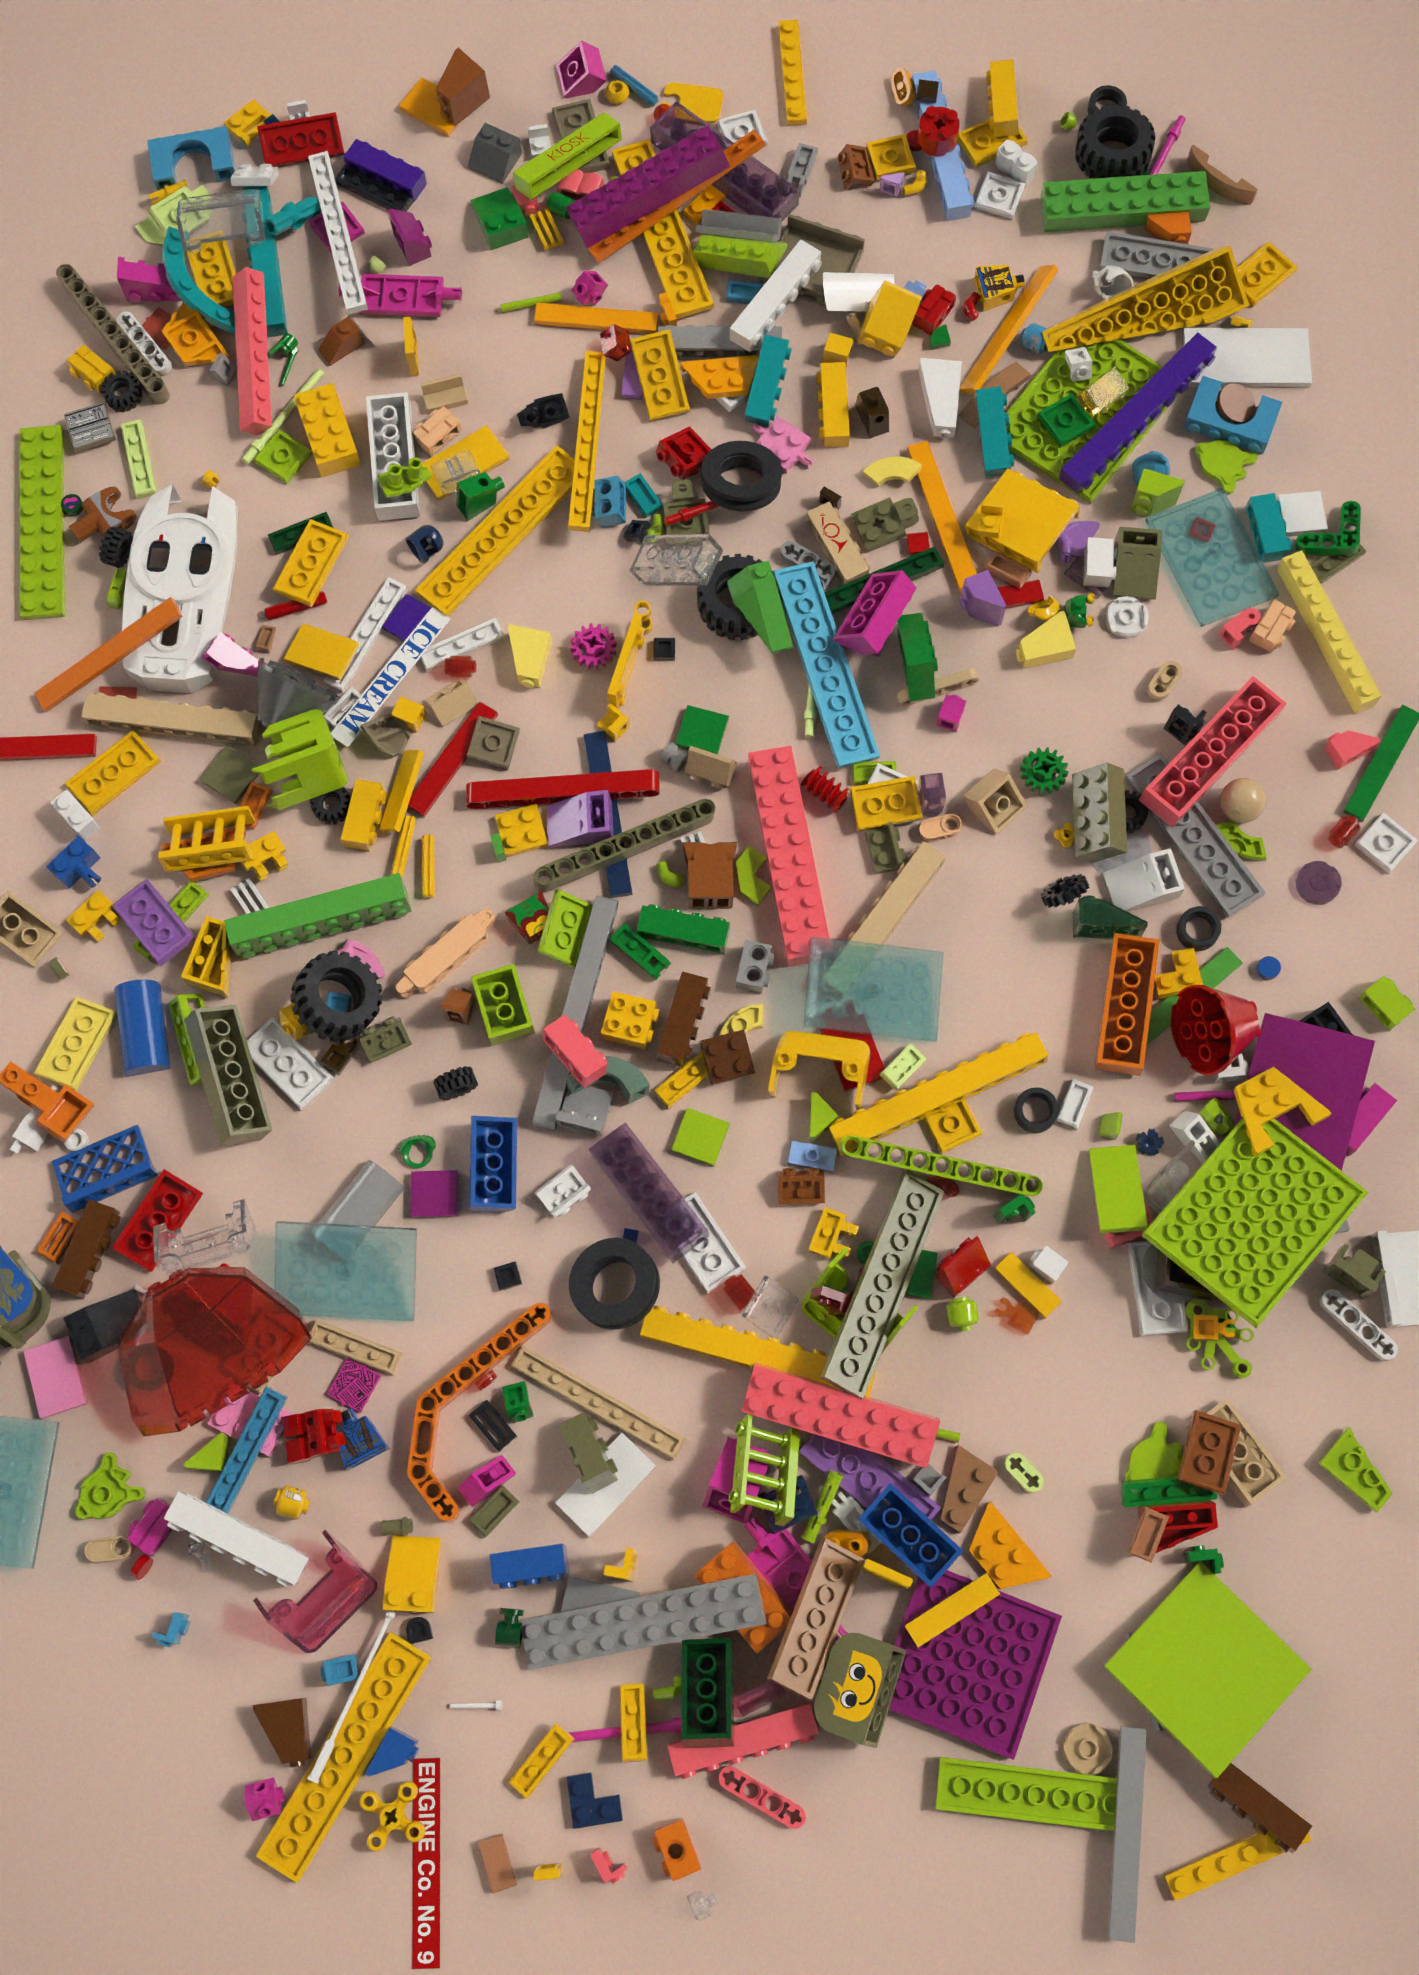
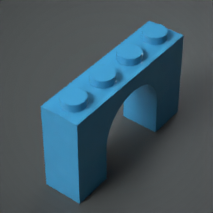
M226 126L147 140L152 176L157 191L165 188L164 185L168 184L170 186L177 183L176 165L183 156L189 153H204L211 158L217 182L231 180V176L236 171L231 138Z
M1202 376L1183 428L1188 429L1192 433H1200L1214 440L1228 441L1251 452L1263 454L1270 439L1282 401L1262 395L1253 419L1244 424H1230L1220 418L1215 408L1216 398L1222 382Z

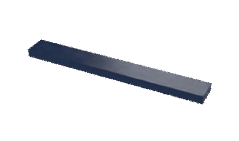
M605 731L584 734L590 773L612 772ZM617 799L612 800L614 836L622 833ZM624 842L620 844L623 848H625ZM603 851L604 857L611 855L610 852ZM627 859L606 867L611 898L633 895Z

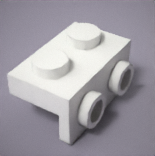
M570 1164L538 1189L535 1194L551 1215L561 1217L570 1210V1206L573 1203L584 1200L591 1188L574 1166Z

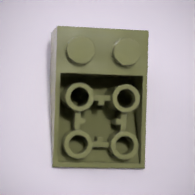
M1119 527L1115 538L1117 555L1114 561L1116 578L1113 580V596H1129L1155 600L1162 550V530Z

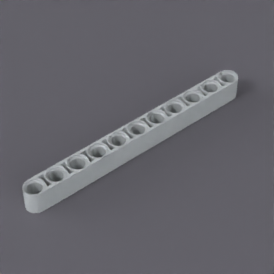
M596 896L562 1014V1016L566 1015L570 1020L576 1022L582 1035L619 904L618 900L602 896ZM553 1051L550 1056L532 1124L555 1131L557 1128L555 1119L557 1112L562 1110L567 1092V1078L571 1072Z

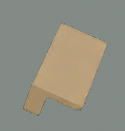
M460 373L420 384L428 414L442 407L450 409L468 404Z
M462 678L425 699L428 707L434 711L442 726L460 717L478 704L468 683Z

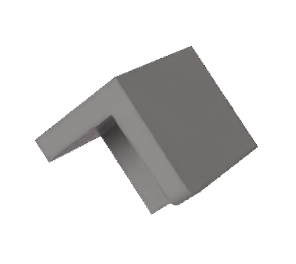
M928 1463V1467L922 1468L911 1482L925 1495L930 1497L944 1482L946 1477L940 1475Z

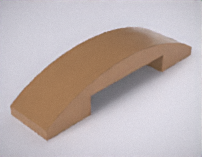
M1195 145L1191 146L1187 158L1188 164L1193 172L1206 171L1208 188L1232 201L1244 204H1252L1258 191L1256 187L1243 178L1238 183L1234 182L1207 163L1208 154Z
M1015 362L999 372L981 389L1001 386L1002 393H1006L1007 396L1014 388L1017 390L1031 378V374ZM976 394L959 413V416L973 428L979 425Z

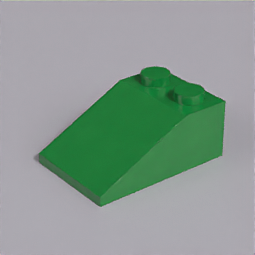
M508 187L470 200L490 250L529 238L526 220Z

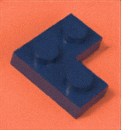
M592 1772L567 1776L573 1829L623 1821L620 1794L595 1798Z

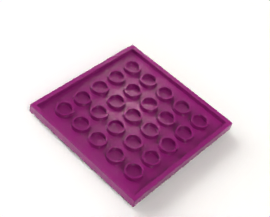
M947 1570L930 1588L918 1576L894 1646L907 1651L889 1709L1014 1760L1062 1616L999 1591L1000 1595L920 1647H917L906 1630L905 1625L973 1582L971 1579Z

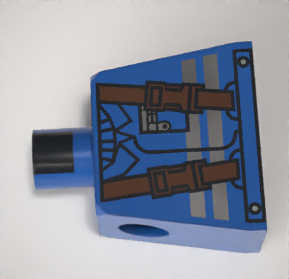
M353 1408L341 1413L344 1426L338 1429L337 1432H342L345 1437V1445L339 1447L346 1469L351 1470L390 1449L369 1417L363 1416L357 1419Z

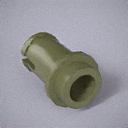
M405 1516L403 1519L382 1520V1535L403 1534L408 1536V1533L413 1532L412 1519H408Z

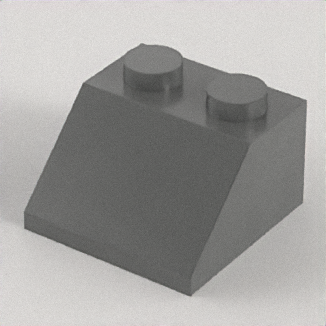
M484 123L475 137L468 168L503 184L522 155L520 138Z

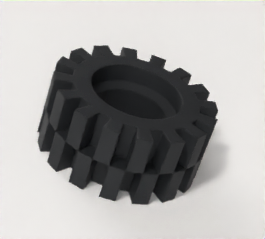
M120 370L116 371L117 375H114L112 372L110 373L111 378L106 376L104 378L106 383L102 382L101 384L103 387L101 392L108 406L115 411L119 408L120 412H124V408L130 411V406H133V408L137 407L135 402H141L142 389L136 377L124 370L123 374H121ZM129 387V391L122 396L114 395L118 388Z
M111 526L107 529V533H104V539H101L100 542L102 543V546H99V550H101L99 552L100 561L116 568H122L127 563V558L129 559L133 536L129 531Z
M342 787L310 799V804L314 815L322 823L325 821L328 825H330V822H333L335 825L337 820L344 821L343 817L347 816L351 799L346 789ZM330 796L337 797L339 799L337 808L326 810L323 807V802L326 798Z
M1125 790V805H1130L1136 810L1135 817L1131 819L1126 818V833L1128 830H1130V833H1133L1135 829L1137 831L1141 829L1149 814V809L1139 801L1141 794L1136 796V791L1129 794V790Z
M470 1066L458 1067L456 1070L452 1069L450 1072L439 1075L433 1081L440 1100L458 1098V1096H463L478 1086L473 1069Z

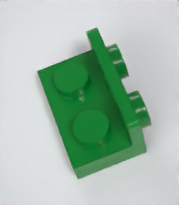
M1020 1194L999 1209L993 1217L998 1223L1002 1220L1007 1223L1020 1214L1024 1221H1027L1036 1213L1034 1210L1035 1205L1028 1196L1024 1197L1023 1194Z

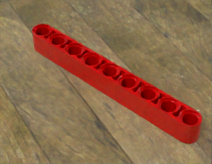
M653 769L470 782L466 784V807L470 809L530 806L533 804H554L585 792L608 790L611 800L655 797L660 794L659 772Z

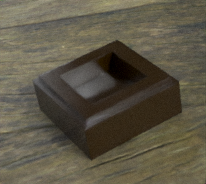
M919 79L916 101L936 103L939 82Z
M823 486L820 491L819 503L825 504L830 502L833 508L836 507L839 510L842 496Z

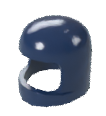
M431 525L419 527L405 539L412 553L422 564H426L429 561V557L433 554L439 553L444 544L440 532ZM429 544L433 547V548L424 550Z

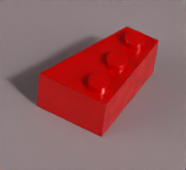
M1211 1500L1138 1506L1139 1520L1144 1507L1169 1516L1156 1553L1167 1548L1170 1549L1176 1546V1544L1218 1528L1216 1503Z

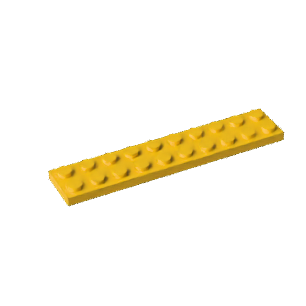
M650 139L611 150L620 176L656 155ZM675 209L645 230L642 235L664 292H667L676 318L680 319L713 309L714 302L678 210Z
M556 445L415 589L416 594L432 607L449 617L572 491L575 459Z
M390 1632L367 1669L334 1740L335 1746L321 1773L319 1783H314L308 1780L307 1777L310 1775L326 1740L330 1739L339 1718L258 1851L257 1858L294 1882H300L376 1754L388 1729L392 1727L431 1661L432 1656L395 1633Z

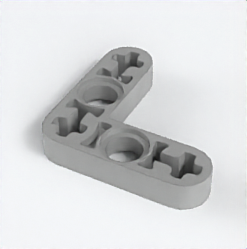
M787 541L781 546V558L791 566L803 564L802 561L806 558L814 561L822 588L826 592L835 578V566L793 541ZM791 549L794 550V554H793V553H790L789 555L786 554V550H787V551H790ZM830 570V574L822 575L823 571Z

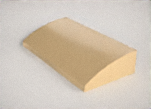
M1228 1398L1206 1412V1414L1241 1425L1228 1485L1245 1508L1255 1503L1287 1478Z

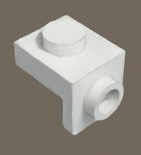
M306 100L287 103L290 120L310 117Z

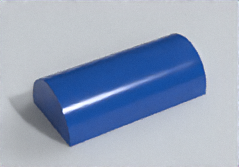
M142 979L127 981L117 985L114 988L124 1076L130 1077L171 1069L160 983L154 980Z
M471 1116L469 1209L487 1213L513 1211L516 1209L517 1118Z
M891 1483L858 1518L865 1527L930 1588L963 1552L951 1538Z

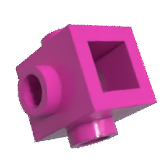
M583 271L581 276L576 279L571 291L577 296L576 299L581 304L596 305L602 299L608 284L596 271Z
M274 1777L245 1785V1806L252 1822L281 1813V1802L285 1801L282 1786L278 1787Z

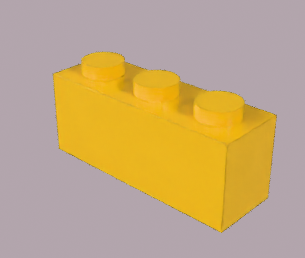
M360 779L355 780L341 836L344 847L370 852L371 845H375L377 838L375 829L376 825H379L381 822L382 812H380L381 805L385 804L387 792L384 790L382 783Z

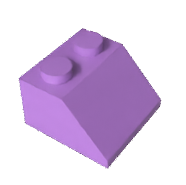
M989 570L965 578L963 588H961V597L959 598L962 609H966L968 615L995 626L1002 625L1006 604Z

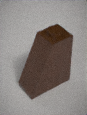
M307 1698L253 1705V1711L282 1764L290 1763V1768L304 1766L305 1760L312 1759Z

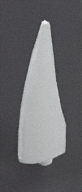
M57 1084L51 1087L57 1093L63 1088ZM34 1107L24 1117L12 1136L15 1142L9 1150L18 1154L24 1145L34 1151H39L48 1135L46 1131L37 1125V1119L43 1112Z

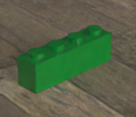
M654 904L642 905L637 926V934L645 939L725 954L730 931V922H726L724 918H705L700 913H692L690 915L674 908L664 910Z

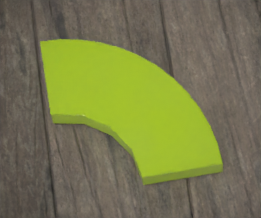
M1233 821L1215 824L1240 858L1250 861H1266L1267 855L1262 837H1252L1245 834L1239 829L1237 823Z

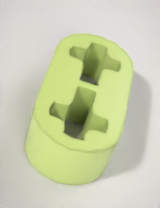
M1011 1453L1004 1460L1005 1470L1025 1491L1035 1493L1041 1490L1044 1484L1043 1476L1023 1455ZM1011 1458L1013 1460L1018 1458L1021 1461L1019 1466L1024 1470L1022 1473L1017 1468L1013 1470L1010 1468L1012 1464L1010 1462ZM1025 1473L1031 1478L1034 1476L1038 1478L1036 1481L1037 1488L1035 1486L1028 1487L1027 1483L1029 1480L1024 1476Z

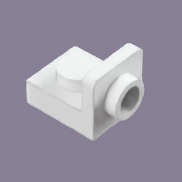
M546 124L528 127L533 159L551 146Z
M1086 348L1065 351V359L1070 367L1071 381L1090 379L1092 377V359Z
M1242 1053L1233 1061L1234 1067L1230 1064L1223 1072L1213 1075L1214 1083L1241 1081L1246 1076L1248 1064L1246 1060H1243Z

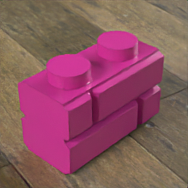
M156 1498L155 1501H149L143 1509L145 1514L140 1521H134L129 1527L128 1532L130 1534L127 1540L147 1555L154 1556L173 1531L172 1528L167 1526L169 1521L164 1519L170 1505L159 1498Z

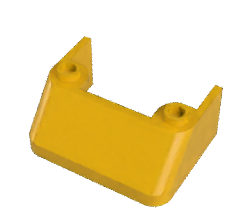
M793 1030L782 1034L773 1058L768 1088L771 1097H776L780 1071L793 1069L799 1055L843 1062V1076L849 1081L858 1082L855 1107L857 1110L862 1109L870 1059V1049L864 1041Z

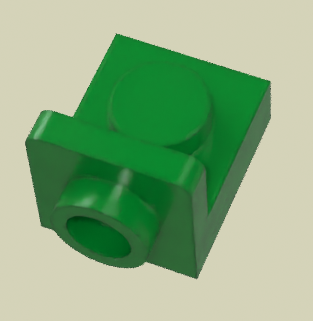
M525 1381L502 1387L506 1411L511 1422H522L534 1416Z

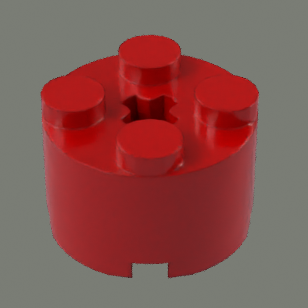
M927 107L920 117L917 142L926 154L941 157L955 149L960 127L958 113L946 107Z

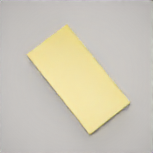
M76 996L38 1064L34 1075L62 1087L66 1084L77 1092L117 1017V1011Z

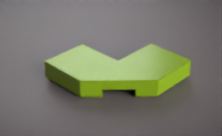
M748 846L736 861L740 894L759 906L771 891V886L755 876L767 861V857L751 846Z

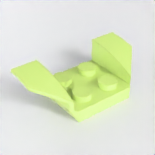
M203 185L193 191L184 186L151 206L147 212L149 218L135 227L147 243L163 245L169 226L185 232L189 236L210 222L214 200Z

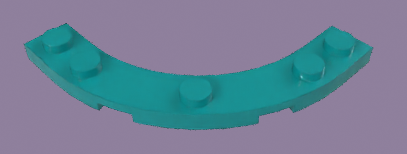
M169 226L162 248V264L165 266L166 277L171 287L192 311L196 309L206 317L205 320L235 334L234 312L220 306L206 296L197 287L187 271L184 251L188 234Z

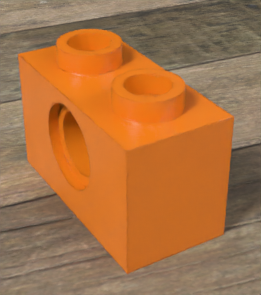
M683 1818L655 1830L656 1836L652 1837L657 1853L662 1851L665 1861L661 1862L666 1877L671 1876L674 1882L701 1870V1864ZM674 1843L679 1844L683 1849L682 1855L677 1858L672 1857L668 1850L669 1846Z

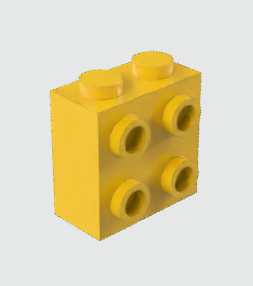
M612 991L601 1030L602 1039L646 1050L647 1043L651 1044L654 1036V1031L651 1030L653 1022L657 1023L660 1009H657L656 1001Z

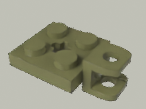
M690 480L674 481L672 485L673 502L663 503L664 515L668 517L678 513V510L687 507L690 509L706 503L705 498H694V489ZM707 512L691 517L689 521L693 522L689 526H685L681 521L666 526L668 545L710 541Z
M889 497L851 513L867 553L906 537L905 529L919 521L918 509L912 498L902 499L893 505ZM876 521L884 522L880 529L877 526L873 527Z

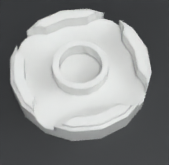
M1129 596L1119 597L1108 606L1105 621L1108 629L1113 634L1122 638H1132L1144 631L1148 624L1149 614L1146 606L1139 602L1140 600Z

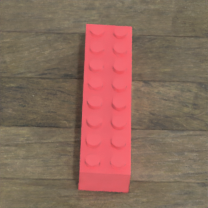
M1252 676L1146 787L1139 801L1173 828L1279 716L1287 703Z
M757 1362L754 1365L741 1412L923 1468L928 1467L940 1425V1419L868 1396L860 1399L835 1386Z

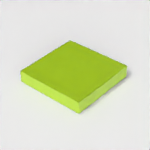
M279 429L253 460L255 464L288 484L313 453L311 449Z
M687 1108L671 1151L715 1166L730 1122Z

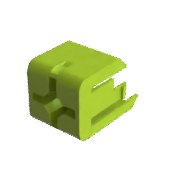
M313 709L271 724L263 733V739L270 737L273 745L270 744L265 748L267 758L278 755L279 759L252 768L251 771L260 773L265 784L273 783L294 774L298 776L297 779L280 784L283 793L271 797L273 803L269 804L268 807L282 810L342 788L348 783V776L321 710Z

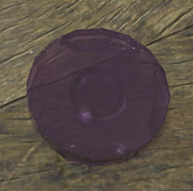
M1312 861L1305 864L1298 872L1295 880L1299 895L1305 901L1314 905H1324L1331 902L1339 894L1342 886L1341 876L1337 869L1323 861Z

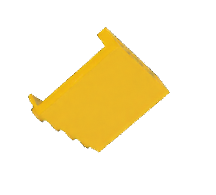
M1007 468L983 500V502L1003 504L1004 517L999 538L978 535L982 503L965 524L966 536L1038 574L1042 568V559L1074 517L1077 519L1080 517V505L1075 500L1067 499L1057 491L1042 486L1038 481L1030 480L1020 472Z

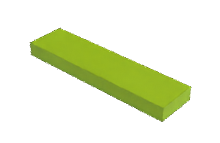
M190 881L169 906L185 923L207 899L209 894L196 883ZM139 940L132 945L147 960L151 961L153 959Z

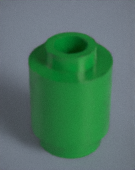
M552 192L547 199L546 207L549 208L550 212L569 220L571 217L566 207L575 200L559 192Z

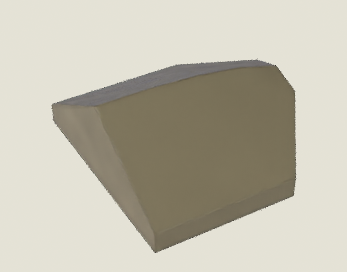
M391 713L360 726L377 750L391 756H397L404 751L412 734L405 723L393 717Z

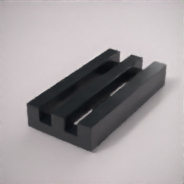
M488 1400L469 1415L498 1452L502 1451L505 1446L518 1437ZM487 1407L509 1433L510 1436L508 1438L503 1435L483 1409ZM481 1414L503 1441L501 1444H498L476 1415Z

